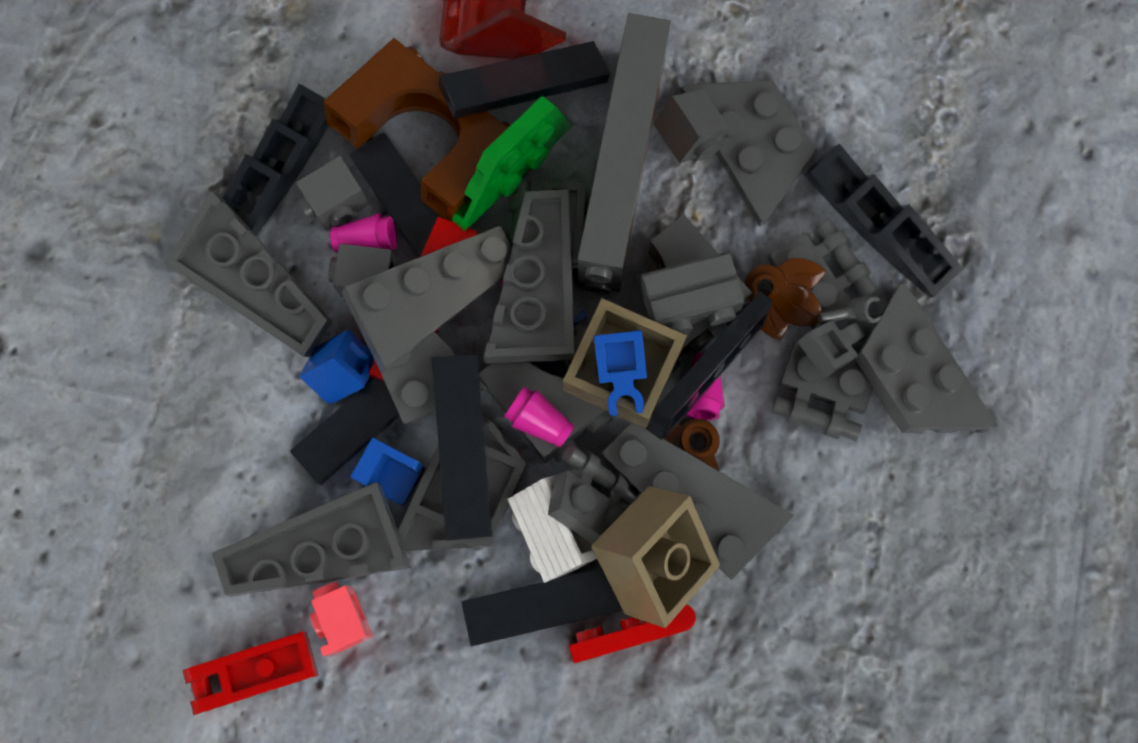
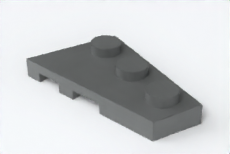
M435 332L381 373L404 425L436 412L431 359L457 356ZM479 380V382H480V392H481V391L485 390L486 387H485V386L482 384V382Z

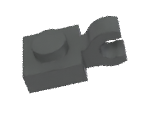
M833 320L808 332L797 342L806 353L809 362L817 368L824 378L858 357L852 345L864 339L866 334L857 322L839 330Z

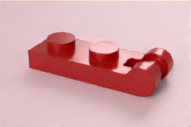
M686 604L666 628L631 617L620 620L622 628L620 631L604 635L602 626L575 633L578 643L569 645L573 662L578 663L685 632L695 624L696 614L693 608Z
M307 631L289 635L182 670L185 683H191L194 700L190 704L193 716L319 676ZM218 674L222 691L213 694L209 677Z

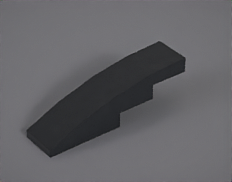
M298 84L280 120L272 118L253 156L245 154L223 196L226 203L255 235L259 233L292 187L328 128L323 102L326 98L301 84Z
M840 144L833 146L804 173V176L863 239L930 298H934L963 269L911 205L901 206L875 174L866 176Z

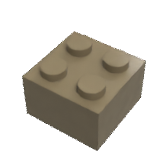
M601 298L563 379V392L609 412L608 398L614 390L613 382L599 384L594 336L642 330L647 378L636 379L633 382L634 388L643 397V412L636 413L635 400L628 395L621 396L617 400L616 406L617 416L646 429L682 351L687 335Z
M648 486L591 545L624 614L663 628L670 624L720 566L690 495Z

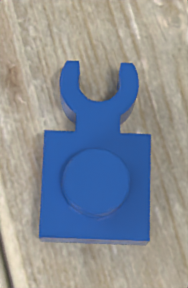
M642 330L594 336L599 384L613 382L614 390L608 398V410L611 416H617L616 403L623 395L631 396L635 400L636 413H642L644 400L641 393L634 388L633 382L636 379L647 378Z

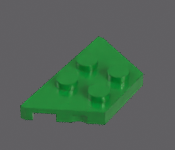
M541 96L483 151L476 166V171L464 192L471 200L456 211L452 218V221L463 231H466L502 195L509 197L521 183V176L530 168L533 170L539 168L548 157L549 149L571 129L572 124L555 105Z

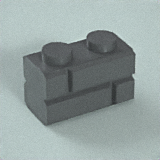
M729 251L641 274L640 288L648 310L649 319L682 334L692 331V324L709 320L711 326L730 322L736 318L735 313L741 311L744 304L743 292Z

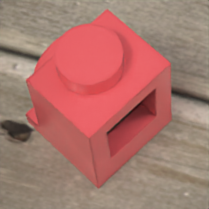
M333 582L312 592L314 599L311 602L315 612L310 614L311 623L317 636L320 639L326 637L328 642L327 645L320 647L323 656H333L374 637L353 587L347 585L340 587L338 582Z

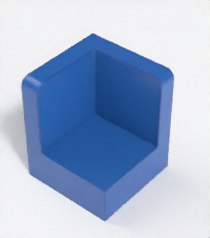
M348 329L317 346L311 353L299 377L325 402L333 404L365 387L370 377L369 372L374 363V357L370 349Z
M372 437L350 477L365 487L375 482L381 484L386 498L399 505H405L425 467L417 460Z

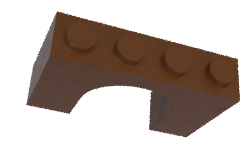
M393 38L323 101L326 124L358 149L387 121L401 113L423 111L444 119L455 131L458 141L454 148L421 179V201L443 219L453 222L454 213L471 200L464 192L476 171V166L483 151L511 125L504 121L500 122L488 111L454 119L438 85L440 75L446 73L442 71L437 72L424 62L418 51L412 47H405Z

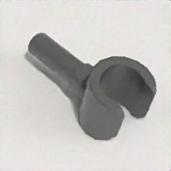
M856 296L850 301L849 306L843 309L818 313L819 324H824L831 320L834 322L852 319L854 322L877 323L882 319V315H869L868 307L871 302H877L880 299L878 297Z

